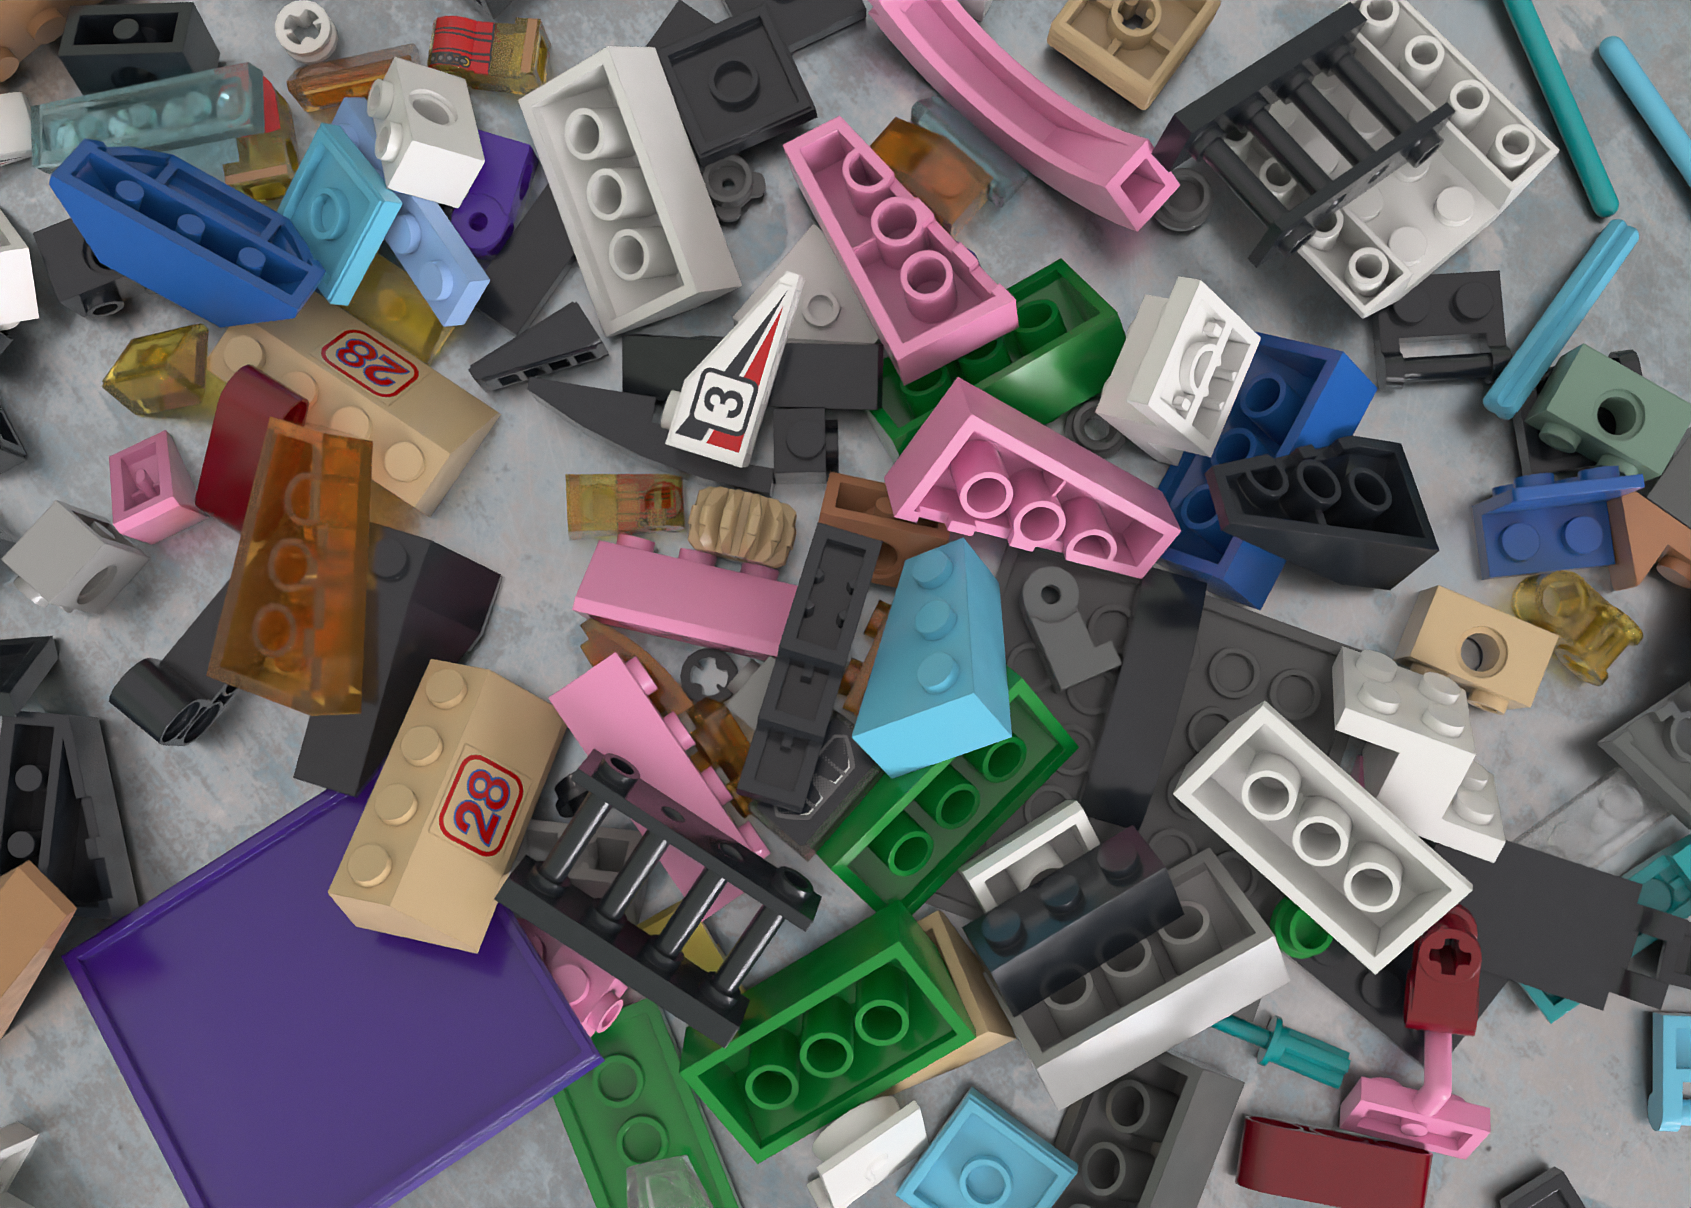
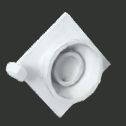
M882 1096L848 1111L820 1133L812 1147L813 1153L823 1162L816 1167L820 1177L806 1185L818 1208H847L857 1198L927 1149L929 1143L921 1109L916 1101H912L900 1110L895 1097Z

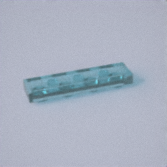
M245 62L31 106L32 167L48 174L53 173L85 138L103 141L106 147L130 146L165 152L264 133L263 71L251 63Z

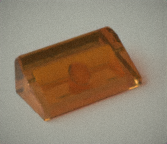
M414 43L303 66L295 69L286 81L288 91L304 111L307 112L340 106L344 97H365L368 100L373 83L377 79H384L394 57L421 65L418 48Z

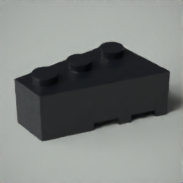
M20 711L16 717L2 716L0 733V876L30 860L75 905L77 910L73 916L117 919L123 918L139 906L99 718Z

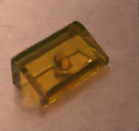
M378 253L375 254L349 305H337L428 366L456 327H443L408 273Z
M200 323L131 339L102 380L103 384L101 387L135 415H144L200 404L204 399L206 386L209 329Z

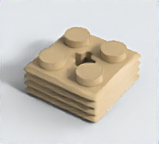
M1068 0L1051 23L1047 43L1136 107L1146 110L1213 21L1221 5V0ZM1136 14L1143 19L1141 28L1136 27L1132 30L1122 24L1124 19L1129 20Z

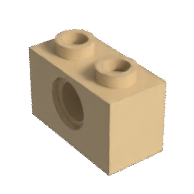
M1437 585L1420 591L1392 660L1410 667L1411 671L1422 675L1427 672L1444 675L1453 680L1461 689L1469 692L1467 698L1469 704L1490 713L1504 715L1506 709L1529 708L1532 706L1559 635ZM1467 637L1474 639L1483 651L1482 664L1476 671L1467 667L1461 657V647Z

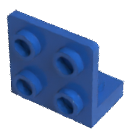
M1603 466L1577 472L1578 477L1557 481L1554 479V473L1531 474L1514 478L1513 484L1492 488V498L1472 506L1482 580L1600 568L1616 564L1607 501L1645 488L1643 474L1620 476L1619 466Z

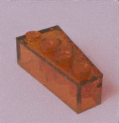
M270 416L206 676L310 716L361 714L373 441L319 424Z

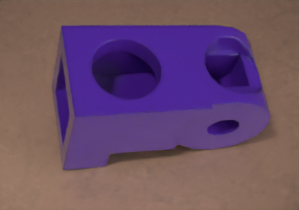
M478 130L485 162L471 185L467 197L464 198L459 208L454 209L451 223L474 257L482 260H493L520 223L539 159L529 144Z

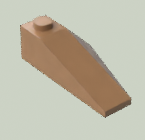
M30 860L0 876V1039L4 1036L77 910L75 905Z

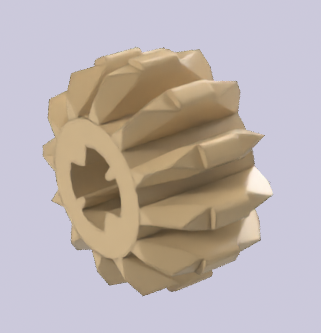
M709 486L699 490L696 503L691 507L688 520L690 527L688 541L696 551L708 553L727 561L752 563L776 569L786 565L789 552L793 550L797 533L795 528L796 511L789 504L781 503L778 499L767 498L760 494L744 492L739 489L733 490L721 486L717 488Z

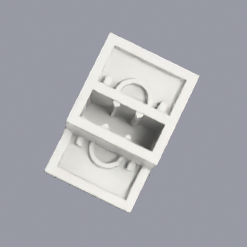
M1178 276L1169 298L1145 294L1138 313L1128 328L1126 341L1112 374L1103 386L1101 399L1095 413L1158 462L1178 466L1184 451L1211 457L1261 337L1204 282L1198 279Z
M1342 646L1332 666L1335 730L1367 741L1362 750L1365 790L1417 836L1494 863L1506 841L1494 775L1473 761L1476 756L1466 691L1444 675L1434 672H1427L1422 675L1397 666L1391 658L1382 653L1372 650H1364L1360 653Z

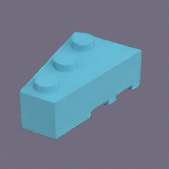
M964 537L905 560L852 733V738L891 779L1012 737L1000 585Z

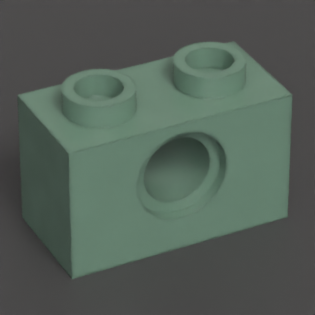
M1583 343L1559 358L1524 422L1540 430V439L1557 450L1567 453L1577 451L1596 462L1595 468L1619 466L1620 476L1643 474L1645 482L1661 476L1691 423V404ZM1599 406L1606 408L1613 414L1616 421L1614 435L1606 432L1600 426L1597 419Z

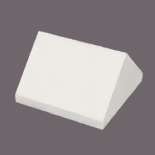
M1065 800L958 868V871L983 912L987 913L1100 845V842L1078 801Z

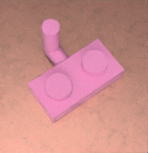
M1424 1031V1085L1420 1090L1403 1087L1399 1082L1390 1078L1376 1077L1370 1079L1361 1077L1340 1105L1339 1129L1466 1160L1491 1132L1490 1108L1467 1103L1460 1096L1451 1094L1452 1034Z

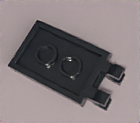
M1505 840L1506 843L1494 863L1436 842L1434 851L1473 884V891L1463 898L1459 904L1467 908L1476 920L1477 941L1480 944L1482 955L1480 970L1602 1011L1604 1010L1609 992L1659 1010L1662 1009L1669 984L1628 970L1627 968L1639 932L1681 946L1689 920L1637 904L1643 884ZM1453 938L1445 939L1444 946H1450Z

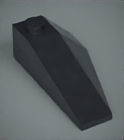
M1351 435L1338 438L1330 446L1315 449L1312 444L1297 447L1290 455L1273 458L1268 454L1214 465L1205 473L1222 531L1341 585L1391 590L1440 551L1401 443Z
M369 521L346 583L293 778L358 798L385 763L430 660L434 659L457 664L466 652L469 653L482 637L503 578L502 575L432 540Z

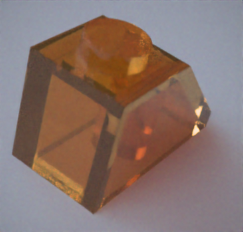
M895 117L869 146L894 172L895 178L914 198L918 197L934 213L935 220L953 239L989 199L994 177L943 135Z

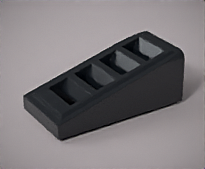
M572 301L470 365L471 368L468 370L474 380L487 392L529 380V377H539L599 359L609 353L579 304Z

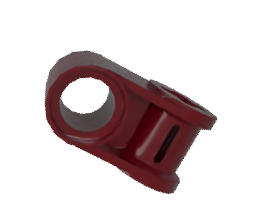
M1459 903L1414 941L1411 968L1408 969L1405 986L1404 1028L1475 1036L1479 1012V977L1482 955L1480 944L1477 941L1476 920L1472 913ZM1453 938L1450 946H1444L1445 939Z

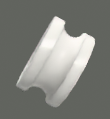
M308 0L293 1L284 6L277 15L275 22L276 37L289 56L297 62L307 65L319 64L328 59L335 51L338 42L337 29L324 8L317 3ZM313 22L319 31L318 37L316 39L305 37L300 44V40L294 34V30L298 26L308 28Z

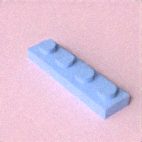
M344 97L331 124L338 125L343 129L385 181L382 162L375 155L377 136L373 117L368 116L367 100L365 97ZM392 190L403 204L384 239L443 327L464 325L489 284V277L437 202Z

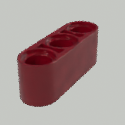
M247 364L241 367L227 382L217 403L195 497L197 508L249 541H255L261 537L272 525L282 507L308 414V400L254 365Z
M1246 1116L1235 1183L1262 1193L1340 1208H1425L1433 1153L1424 1149L1377 1138L1266 1117Z

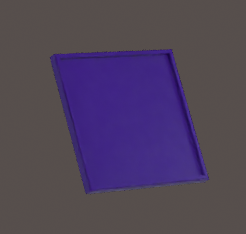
M384 764L358 798L329 789L324 790L61 956L190 1208H388L605 1061L514 913L503 904L497 903L478 954L356 927L328 894V890Z

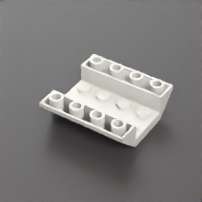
M1347 0L1339 8L1351 2L1368 19L1352 42L1357 48L1354 56L1417 122L1446 102L1456 111L1439 132V135L1444 139V143L1419 167L1413 168L1407 162L1349 204L1337 210L1329 218L1314 227L1316 229L1314 236L1297 251L1362 319L1399 301L1492 223L1559 152V149L1407 0ZM1321 72L1314 77L1312 84L1375 151L1394 139L1388 130L1335 75L1327 77ZM1278 100L1271 105L1268 112L1332 180H1335L1353 167L1292 102L1285 105L1281 100ZM1235 128L1227 134L1224 140L1225 143L1289 211L1310 197L1249 131L1241 133Z

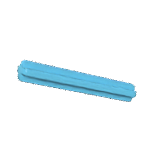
M1614 219L1603 229L1483 398L1484 407L1488 411L1495 413L1500 419L1509 420L1520 410L1638 242L1639 232L1636 228L1628 226L1624 220Z

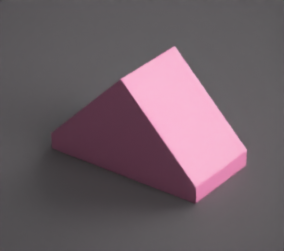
M167 430L109 456L113 525L120 534L153 545L209 518L207 513L195 505L197 490Z

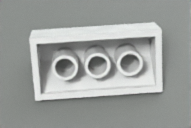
M607 46L518 100L605 337L615 336L695 309L742 286L655 47Z
M1266 701L1229 722L1186 765L1173 792L1175 797L1375 975L1473 891L1472 883Z

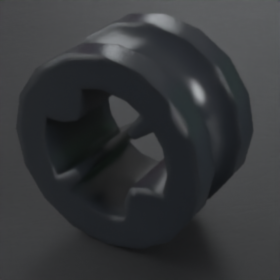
M713 648L697 650L688 656L682 665L680 674L682 688L689 698L701 705L715 706L723 704L733 696V693L727 689V686L738 674V669L731 657L721 650ZM713 659L718 670L727 672L728 679L725 687L719 684L716 685L720 691L719 693L708 696L705 695L704 687L701 684L693 683L692 676L696 667L701 671L704 669L700 664L701 662Z

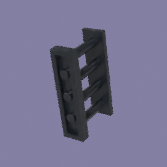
M1351 2L1176 112L1151 153L1168 172L1191 157L1196 162L1204 160L1268 229L1248 257V260L1256 268L1278 252L1285 258L1295 254L1316 233L1314 227L1407 162L1413 168L1423 164L1444 143V139L1439 135V132L1456 112L1446 102L1417 122L1354 56L1357 48L1352 42L1368 19ZM1321 72L1327 77L1335 75L1388 130L1394 139L1375 151L1312 84L1314 77ZM1278 100H1281L1285 105L1292 102L1353 167L1335 180H1332L1268 112L1271 105ZM1235 128L1241 133L1249 131L1310 197L1289 211L1225 143L1224 140L1227 134Z
M593 749L571 778L572 781L588 790L589 793L545 861H536L525 855L506 879L494 899L712 1041L726 1048L739 1030L750 1003V999L741 994L739 986L785 919L805 932L809 929L814 921L822 896L814 892L810 881L798 871L786 866L777 868L640 779V773L637 768L626 759L611 753L604 755ZM614 807L647 830L602 898H593L571 884L568 874L611 808ZM671 844L705 867L659 935H650L628 921L625 912ZM727 882L760 902L762 906L717 972H707L685 958L682 949Z

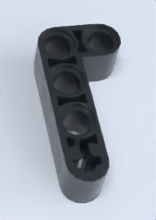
M296 513L285 516L266 534L162 660L146 658L135 664L115 685L109 696V702L159 744L164 746H187L210 727L334 577L344 561V552Z

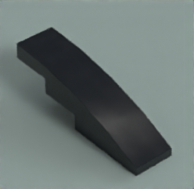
M649 334L622 335V392L656 397L657 401L666 402L672 390L681 392L684 380L724 337L706 335L694 337ZM787 338L767 407L882 409L884 344Z
M529 377L527 389L537 402L589 437L648 467L671 475L681 476L687 481L704 487L711 486L717 488L721 486L733 490L739 489L773 499L776 482L774 468L750 464L748 467L741 468L665 444L669 430L662 428L661 424H659L662 409L656 397Z
M820 522L817 523L779 644L778 655L758 715L757 726L736 794L802 813L883 541Z

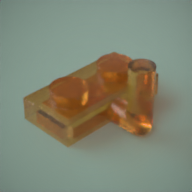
M706 696L686 710V713L696 727L690 735L696 743L694 746L698 750L690 758L700 772H703L710 766L714 770L718 767L722 768L730 781L725 786L734 798L730 803L744 819L751 815L770 827L774 826L775 824L758 810L757 804L760 802L759 800L736 794L750 743L727 706Z

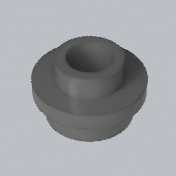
M1091 397L1072 408L1065 421V437L1101 458L1107 459L1121 449L1127 437L1095 413L1101 397ZM1092 419L1103 422L1107 430L1106 437L1101 440L1089 438L1085 433V423Z

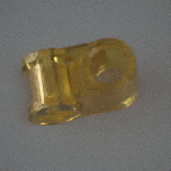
M1559 570L1529 576L1518 583L1513 592L1512 608L1516 618L1559 635L1553 650L1559 661L1576 676L1594 686L1600 687L1609 678L1606 670L1628 645L1635 647L1644 638L1640 627L1628 615L1611 605L1583 577L1575 572ZM1548 585L1555 589L1560 599V607L1555 616L1550 615L1543 604V593Z

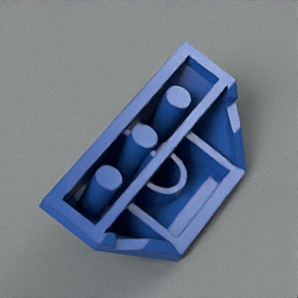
M85 138L50 176V187L100 263L220 328L293 319L324 278L326 270L319 260H314L307 243L289 218L173 154L130 146L106 147L103 141Z

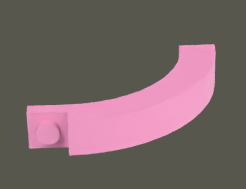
M868 0L873 6L868 12L871 18L910 64L952 107L1012 159L1072 201L1103 218L1138 232L1180 186L1171 171L1168 172L1151 154L1154 146L1149 139L1112 127L1087 114L1055 93L1001 48L957 0Z

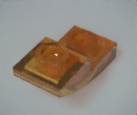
M592 618L580 625L589 638L580 647L592 667L615 652L620 654L625 663L636 656L658 687L656 691L648 696L660 714L665 711L668 714L674 711L679 719L698 708L697 704L688 696L682 684L675 676L639 644Z

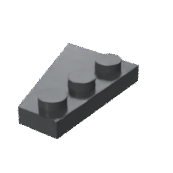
M1689 681L1597 742V744L1686 828L1691 829V681Z

